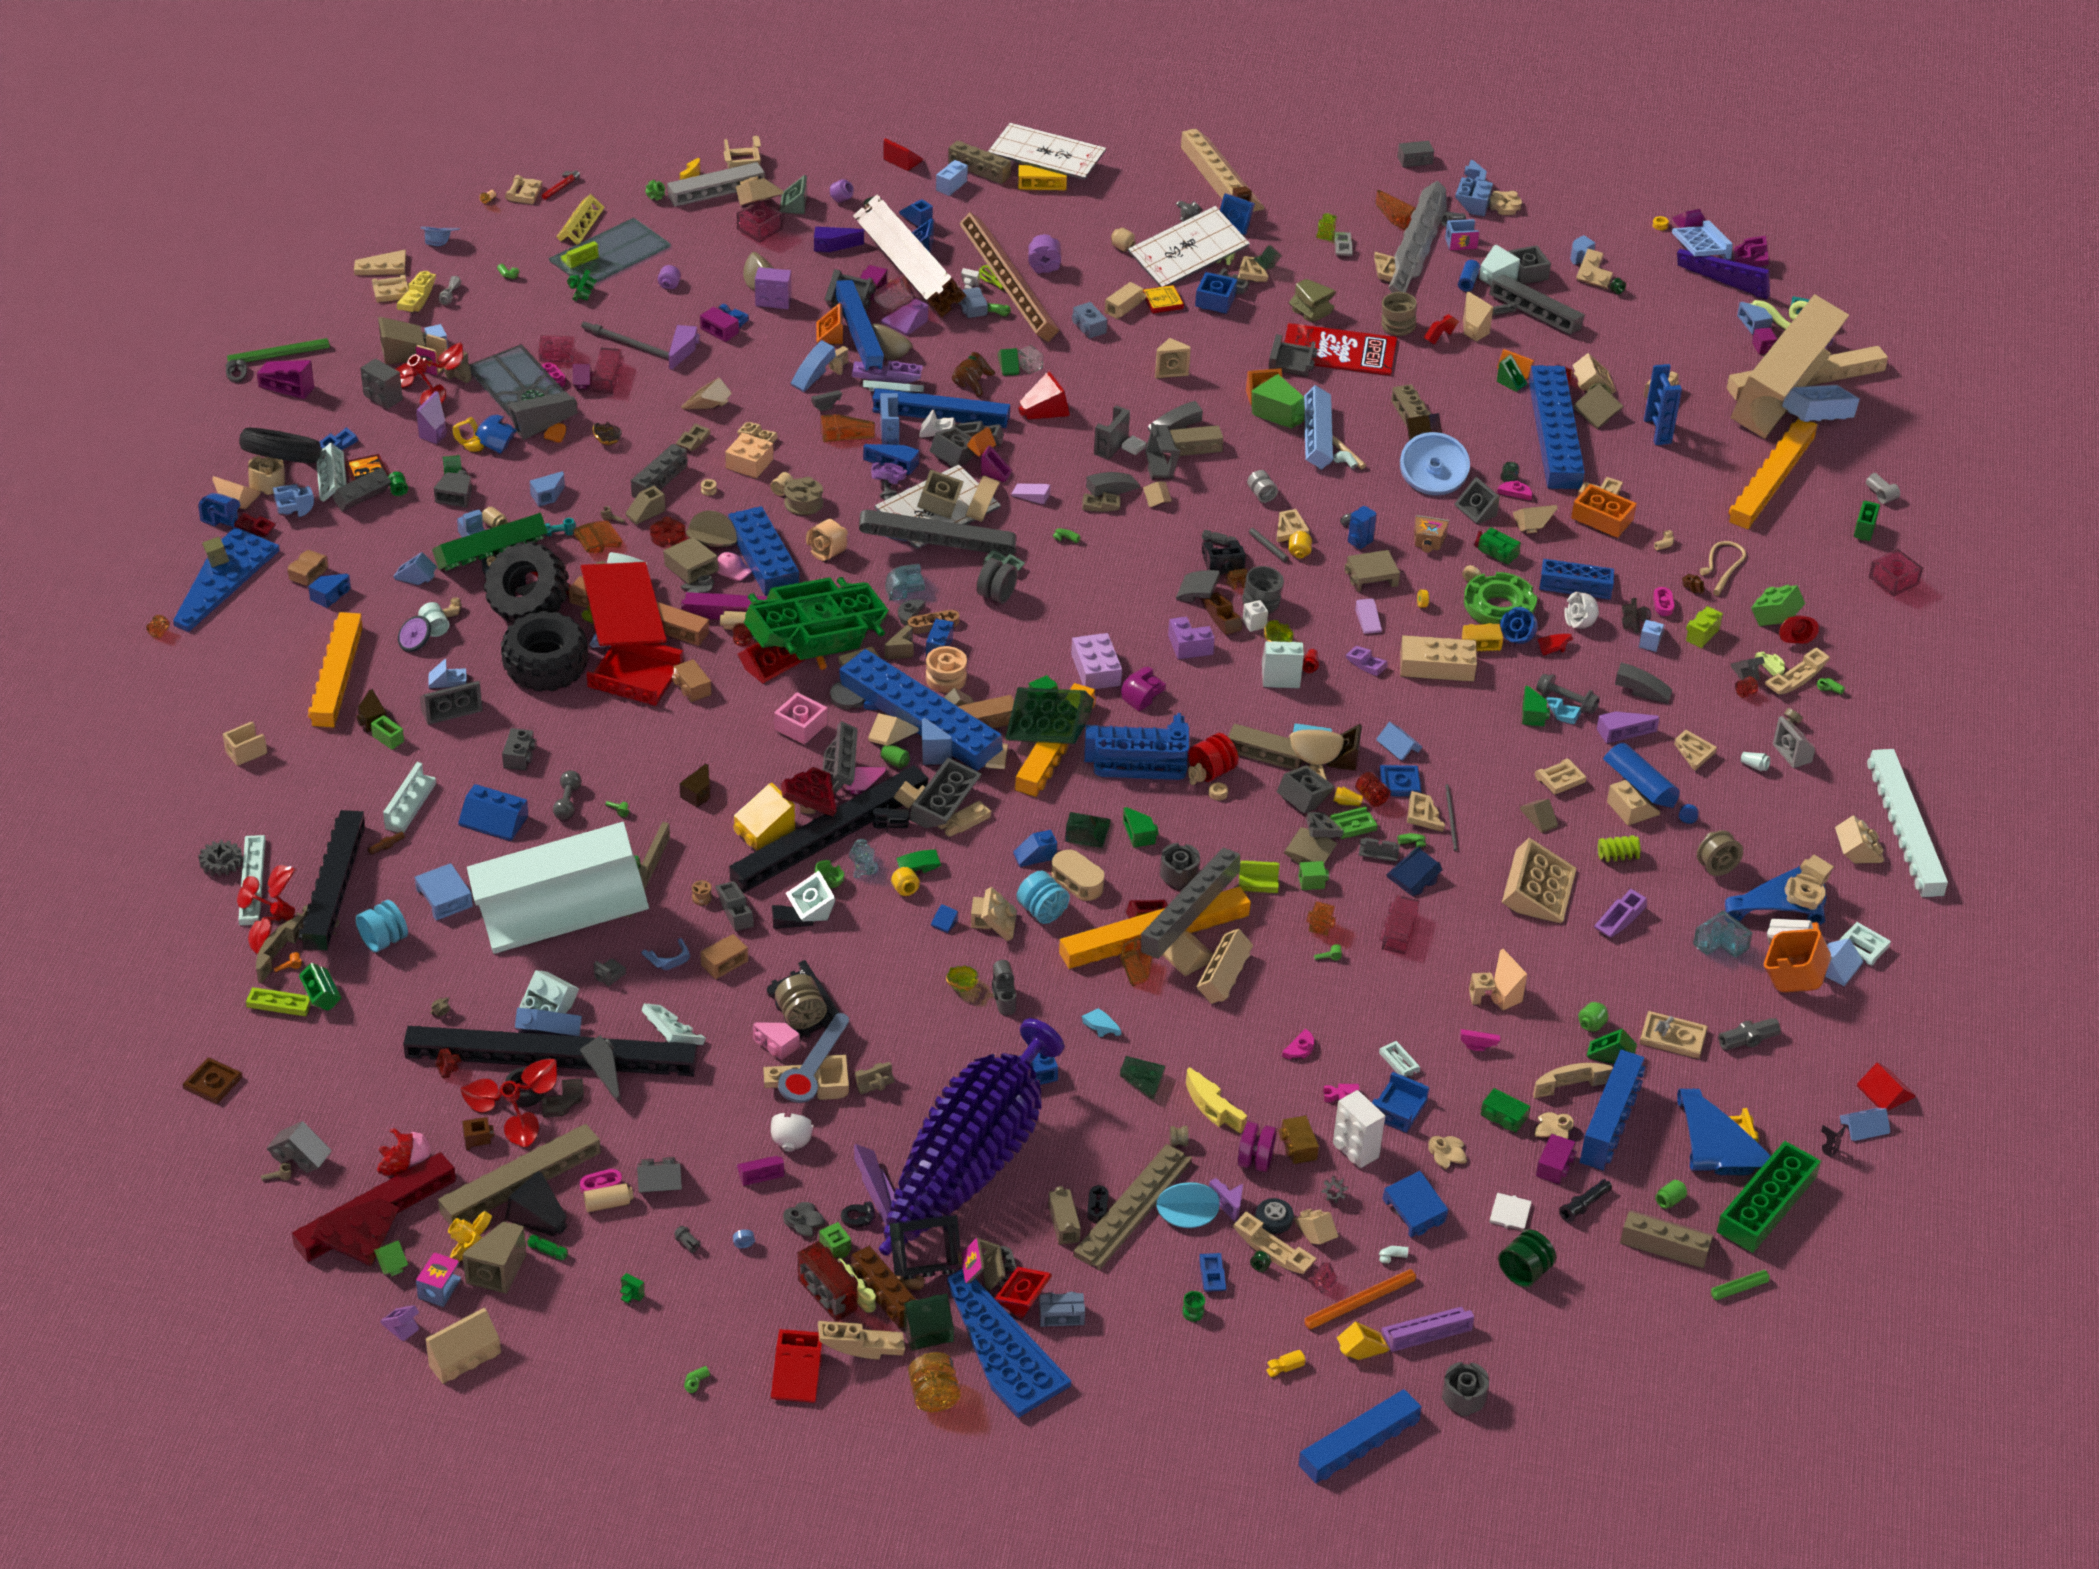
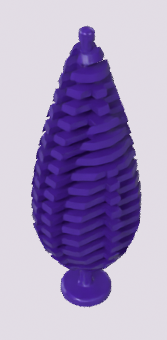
M1025 1019L1020 1026V1034L1028 1047L1021 1057L1003 1053L1001 1058H995V1054H990L974 1059V1062H970L967 1068H963L959 1072V1077H953L949 1080L950 1087L945 1086L943 1088L942 1096L945 1098L937 1096L935 1100L937 1109L931 1106L928 1113L930 1119H924L923 1127L917 1133V1138L913 1142L912 1149L902 1170L903 1173L898 1182L899 1189L896 1188L894 1199L897 1201L892 1200L891 1212L887 1215V1226L884 1228L886 1240L879 1247L881 1254L889 1256L892 1252L889 1223L943 1216V1214L951 1215L953 1211L962 1207L964 1202L969 1201L975 1193L980 1192L995 1177L996 1170L1000 1172L1004 1168V1161L1009 1163L1013 1159L1014 1153L1011 1151L1018 1153L1022 1149V1143L1018 1141L1026 1144L1029 1139V1133L1026 1130L1031 1133L1034 1132L1036 1123L1033 1120L1038 1121L1039 1109L1041 1110L1042 1108L1040 1081L1038 1079L1035 1081L1036 1072L1030 1064L1038 1053L1054 1058L1060 1056L1065 1049L1061 1036L1051 1026L1038 1019ZM930 1228L905 1231V1245L908 1241L915 1240L920 1236V1233L926 1232Z

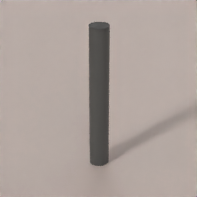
M1251 528L1249 530L1250 535L1283 562L1288 560L1289 557L1256 529Z

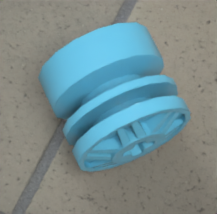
M1042 870L1034 872L1022 882L1017 891L1016 899L1021 906L1030 911L1037 921L1046 924L1062 915L1068 906L1070 895L1066 889L1056 883L1053 877Z
M389 899L374 906V910L368 909L356 915V926L359 934L373 952H379L388 947L390 942L396 943L399 939H403L408 935V927L401 911Z

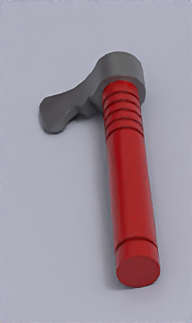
M565 171L562 176L568 177L541 195L542 198L546 200L572 181L579 179V171Z

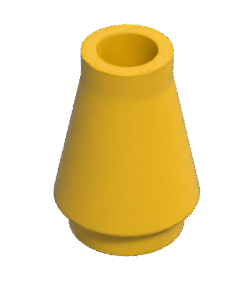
M1342 786V788L1337 787L1333 801L1337 802L1338 805L1360 807L1363 796Z

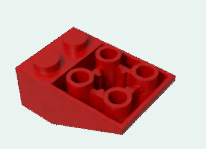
M779 1329L771 1399L816 1402L824 1344L819 1340V1332Z

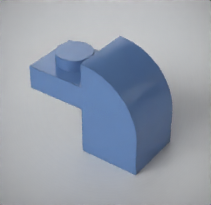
M1585 235L1574 240L1570 257L1571 262L1574 265L1582 264L1587 249H1595V242Z
M479 509L457 518L458 532L461 537L485 530L482 513Z

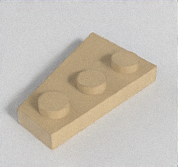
M406 249L355 260L354 275L405 274Z

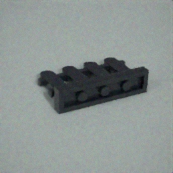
M806 960L798 963L800 971H792L790 976L779 981H776V979L771 981L772 984L767 987V994L769 997L774 998L777 987L785 979L794 975L806 974L814 979L819 993L826 1003L827 1012L824 1018L814 1026L806 1029H794L799 1033V1038L804 1036L808 1038L811 1036L810 1033L822 1027L827 1029L839 1011ZM775 1001L776 1009L782 1011L777 1001Z

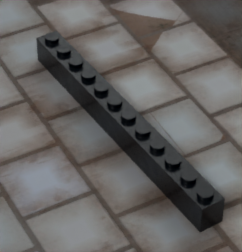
M915 765L903 770L836 807L837 812L834 816L823 814L729 866L730 881H734L743 893L751 890L874 822L873 810L875 808H887V805H889V809H897L903 806L894 796L904 782L907 781L919 790L922 785L925 787L928 785V777Z

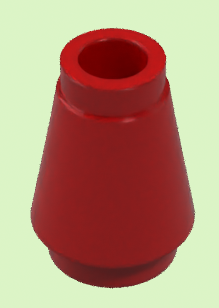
M1310 649L1303 658L1302 669L1306 673H1313L1319 667L1318 652L1315 649Z

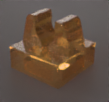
M1247 568L1229 571L1227 574V584H1230L1233 590L1237 588L1236 582L1241 583L1242 589L1245 588Z

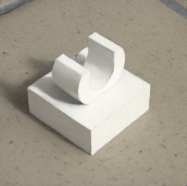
M963 268L961 275L963 283L966 284L964 289L972 288L973 285L979 286V272Z

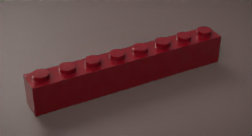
M439 1152L434 1156H430L425 1161L410 1167L401 1174L392 1177L390 1180L373 1187L366 1193L355 1197L342 1206L336 1207L323 1216L379 1198L400 1207L397 1212L399 1213L456 1182L455 1167ZM323 1216L292 1232L294 1247L307 1263L332 1250V1248L311 1239Z

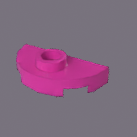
M1519 481L1505 482L1497 490V494L1525 500L1532 499L1531 489Z
M1305 1028L1282 1052V1057L1292 1060V1058L1302 1057L1301 1059L1309 1056L1314 1048V1037L1311 1032Z
M1461 1029L1460 1039L1466 1045V1048L1474 1051H1485V1048L1493 1045L1495 1047L1501 1041L1500 1035Z

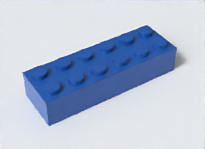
M762 506L728 514V518L734 524L736 530V545L747 565L752 570V574L765 596H768L771 588L799 583V570Z
M1620 1050L1586 1131L1579 1163L1603 1171L1606 1163H1611L1614 1155L1612 1150L1617 1149L1620 1140L1618 1135L1623 1134L1626 1125L1624 1121L1628 1120L1632 1109L1629 1107L1635 1105L1637 1094L1635 1093L1637 1091L1640 1092L1643 1080L1640 1078H1643L1646 1066H1643L1645 1057Z

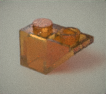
M1140 937L1124 943L1120 957L1129 982L1133 987L1148 980L1153 958L1141 952Z

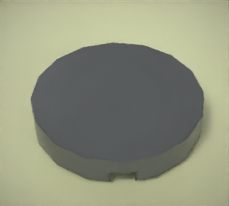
M841 681L834 684L830 690L831 702L841 709L850 710L852 707L856 709L864 705L866 701L843 686Z

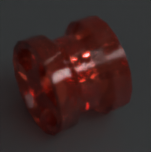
M744 623L736 624L733 627V642L738 646H747L751 643V632Z
M1748 676L1744 680H1739L1735 683V690L1738 696L1746 698L1749 694L1752 695L1758 692V684L1753 677Z

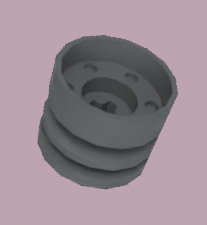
M1257 566L1248 571L1242 596L1243 605L1261 600L1268 610V614L1276 611L1280 604L1284 585L1281 573L1268 566Z

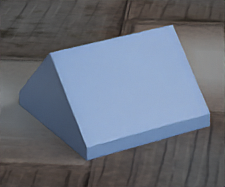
M1850 938L1827 944L1831 952V961L1825 977L1843 986L1848 983L1863 964V959Z

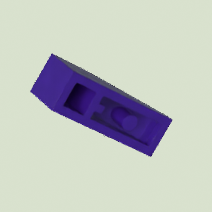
M815 226L814 251L833 252L864 244V229Z

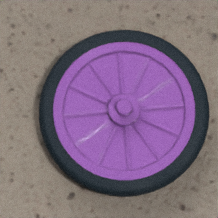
M414 616L404 622L398 633V644L401 649L406 652H414L421 649L427 643L431 634L429 620L423 616Z

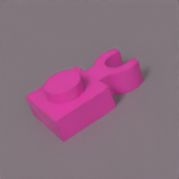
M1338 1084V1088L1325 1085L1323 1089L1324 1102L1339 1101L1356 1090L1359 1091V1084Z

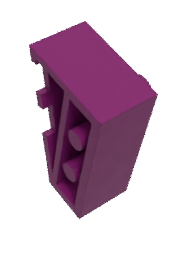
M311 360L269 361L257 372L258 386L264 389L305 399L315 388Z

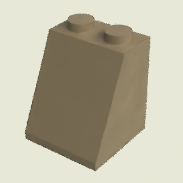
M378 317L380 341L385 364L408 362V359L416 354L417 345L427 347L425 332L421 331L419 325Z
M503 1221L466 1250L463 1254L466 1283L507 1294L526 1257L524 1227Z

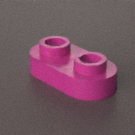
M552 363L541 365L561 387L565 385V375L556 365ZM548 377L543 378L548 385H554Z
M1666 587L1656 588L1653 594L1655 611L1661 616L1671 615L1674 610L1671 590Z
M608 1169L586 1175L580 1180V1191L583 1194V1191L622 1184V1175L616 1169Z

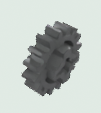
M220 840L219 843L212 841V845L206 844V849H201V854L198 855L200 868H203L205 873L210 871L211 876L215 873H218V876H221L222 873L229 875V871L235 872L236 867H241V862L243 861L241 848H238L236 843L231 845L230 840L226 843H223V840Z

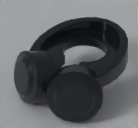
M867 1201L864 1202V1205L852 1204L845 1207L841 1212V1221L849 1227H867L874 1219L875 1209L873 1203ZM851 1211H857L859 1214H865L866 1216L850 1219L847 1214Z

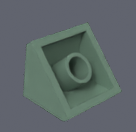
M803 175L783 191L784 194L781 197L779 210L781 213L805 214L807 176Z

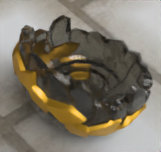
M607 421L606 424L601 425L596 423L593 427V434L600 443L612 445L621 438L622 430L616 425H610L609 421Z

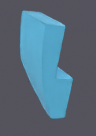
M1547 697V703L1557 720L1570 724L1576 723L1581 715V707L1563 705V699Z
M1099 1008L1082 1016L1083 1023L1093 1030H1097L1098 1037H1103L1107 1033H1114L1115 1036L1122 1035L1119 1026Z

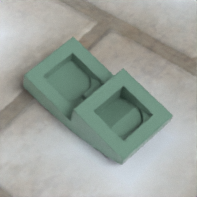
M994 549L983 561V564H985L988 559L994 558L1003 562V565L1007 563L1017 567L1018 572L1025 564L1011 554L1005 557Z

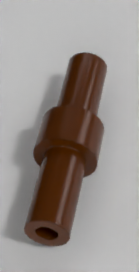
M401 831L391 837L387 836L367 850L370 855L383 849L387 850L393 847V844L405 839V835Z

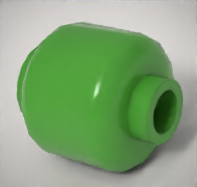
M1597 1002L1587 1004L1578 1014L1581 1027L1590 1032L1598 1031L1609 1019L1607 1008Z

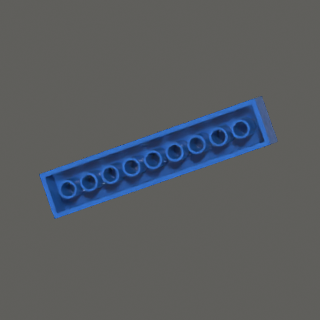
M1531 366L1529 387L1547 488L1580 489L1583 485L1585 472L1565 366Z
M864 649L839 669L840 680L843 686L889 716L897 717L918 727L919 731L916 732L917 734L922 736L923 718H926L952 737V756L975 771L980 770L989 760L1003 750L1002 734L867 649Z

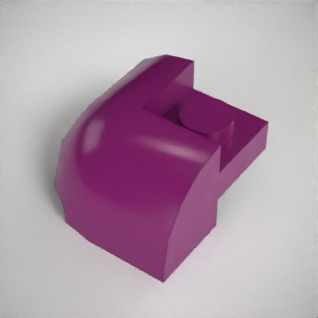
M1766 236L1744 239L1742 244L1735 246V262L1755 267L1769 265Z
M1142 667L1123 682L1121 688L1122 699L1140 712L1152 704L1153 697L1166 690V683L1153 675L1152 668Z

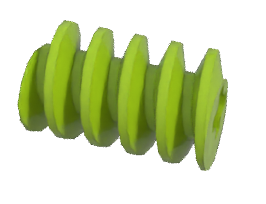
M1637 836L1614 837V839L1609 837L1606 840L1604 838L1598 840L1600 860L1605 857L1606 862H1609L1610 856H1612L1613 861H1617L1618 856H1620L1621 861H1624L1625 855H1627L1629 860H1632L1633 854L1636 859L1640 858L1641 845Z

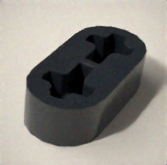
M1093 1186L1089 1192L1087 1218L1093 1223H1098L1107 1213L1109 1192L1104 1186ZM1097 1195H1101L1100 1200H1096ZM1095 1208L1099 1209V1214H1095Z

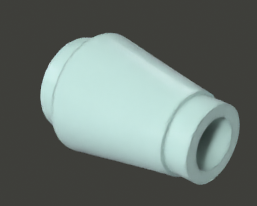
M1742 753L1741 763L1760 772L1762 770L1767 771L1771 759L1766 753Z

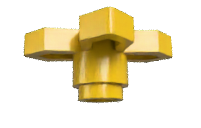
M486 1211L482 1212L473 1224L459 1218L452 1222L448 1233L458 1244L452 1250L450 1258L460 1262L463 1259L464 1252L483 1238L480 1235L489 1225L492 1218L491 1214Z

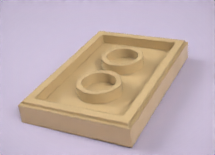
M1648 1011L1639 1044L1700 1059L1708 1026L1673 1017L1674 1020L1669 1024L1670 1027L1666 1035L1662 1036L1661 1032H1655L1654 1030L1660 1020L1666 1021L1670 1016Z

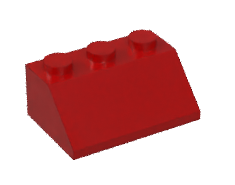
M758 642L737 653L745 670L762 684L804 661L799 660L795 653L790 655L785 647L770 646L762 648Z

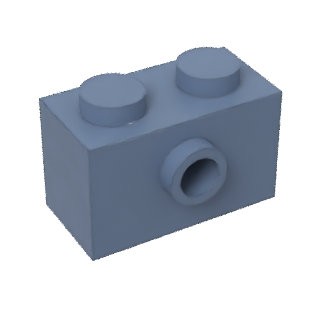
M1091 302L1073 307L1072 321L1089 339L1107 333V319Z

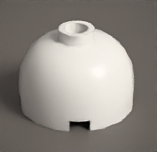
M1572 593L1567 600L1569 602L1568 608H1565L1564 611L1566 623L1569 626L1572 625V628L1579 629L1593 625L1599 615L1596 600L1586 593Z
M785 1113L777 1114L771 1121L773 1141L782 1147L784 1151L788 1152L804 1147L812 1136V1121L797 1114H791V1117H784Z

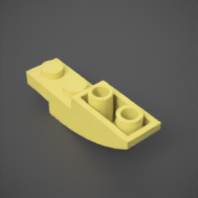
M428 271L419 272L409 283L408 292L397 302V309L419 312L429 297L436 274H431Z
M1189 1067L1186 1075V1086L1196 1106L1218 1127L1226 1123L1241 1134L1247 1123V1115L1242 1110L1231 1105L1226 1099L1221 1098V1089L1215 1083L1210 1082L1202 1074Z

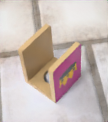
M427 334V347L417 345L416 355H419L421 359L426 358L428 361L438 364V357L447 350V340ZM426 363V373L438 376L444 369V367L440 369Z

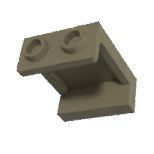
M1389 550L1347 556V564L1344 566L1345 573L1349 575L1351 585L1355 587L1357 592L1361 591L1362 584L1388 580L1391 587L1398 586L1400 572Z

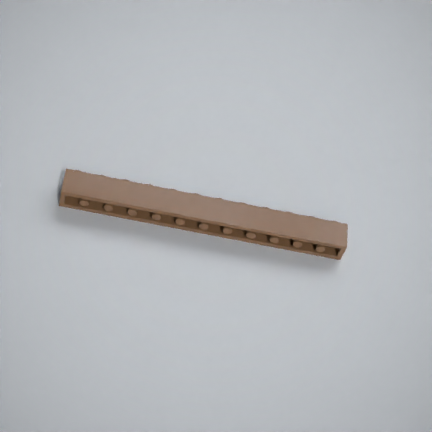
M969 212L959 223L1035 334L1049 342L1059 332L1058 327L985 223Z

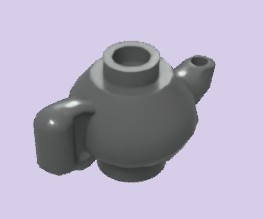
M1183 201L1175 203L1181 209V217L1179 219L1182 222L1203 211L1195 201L1191 204Z

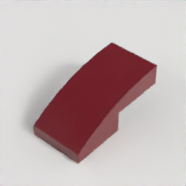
M245 513L234 523V528L237 527L262 537H266L276 526V523L262 516L255 519Z

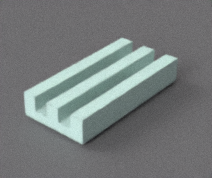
M1397 1041L1380 1048L1379 1054L1398 1074L1407 1077V1075L1412 1076L1413 1072H1420V1066Z

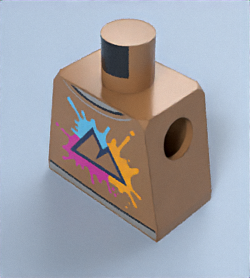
M1416 515L1414 524L1415 546L1420 547L1426 553L1431 552L1432 549L1440 550L1448 533L1449 520Z

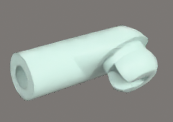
M1339 451L1333 456V460L1336 463L1347 462L1351 469L1358 466L1357 461L1348 451Z

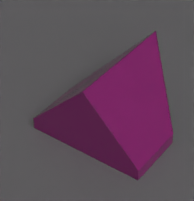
M1701 209L1686 211L1672 217L1674 223L1679 228L1703 226V221H1707Z
M989 445L981 457V476L1005 482L1013 470Z

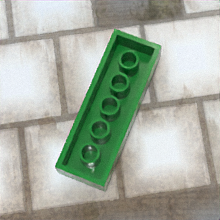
M540 512L440 544L433 548L432 552L438 569L449 571L460 566L459 563L464 566L473 563V561L477 560L476 558L479 560L494 555L493 552L498 555L500 552H504L507 547L511 545L516 546L517 543H536L544 539L543 535L547 534L548 531Z
M1784 1140L1720 1215L1716 1232L1754 1253L1817 1178L1821 1160Z

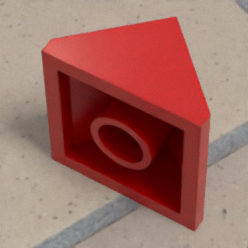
M886 138L883 141V160L906 171L911 170L923 161L922 157Z
M1878 1062L1857 1083V1087L1878 1108H1885L1887 1111L1915 1098V1094L1889 1068Z
M1017 1267L997 1294L995 1300L1022 1320L1052 1277V1274Z

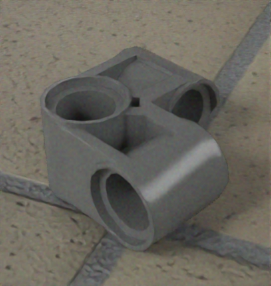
M999 960L993 965L992 992L998 1011L1002 1015H1012L1016 1011L1014 975L1011 964L1007 960Z

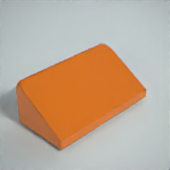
M1503 349L1499 362L1512 355L1524 378L1527 380L1530 376L1531 366L1534 365V360Z
M987 427L974 435L967 444V447L979 457L983 455L989 445L992 448L996 446L990 428Z

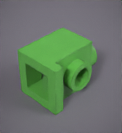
M838 1222L819 1231V1245L825 1248L832 1259L836 1257L845 1258L851 1251V1238Z

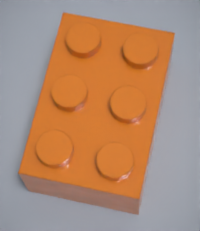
M1589 484L1573 502L1571 518L1618 538L1634 520L1637 503Z

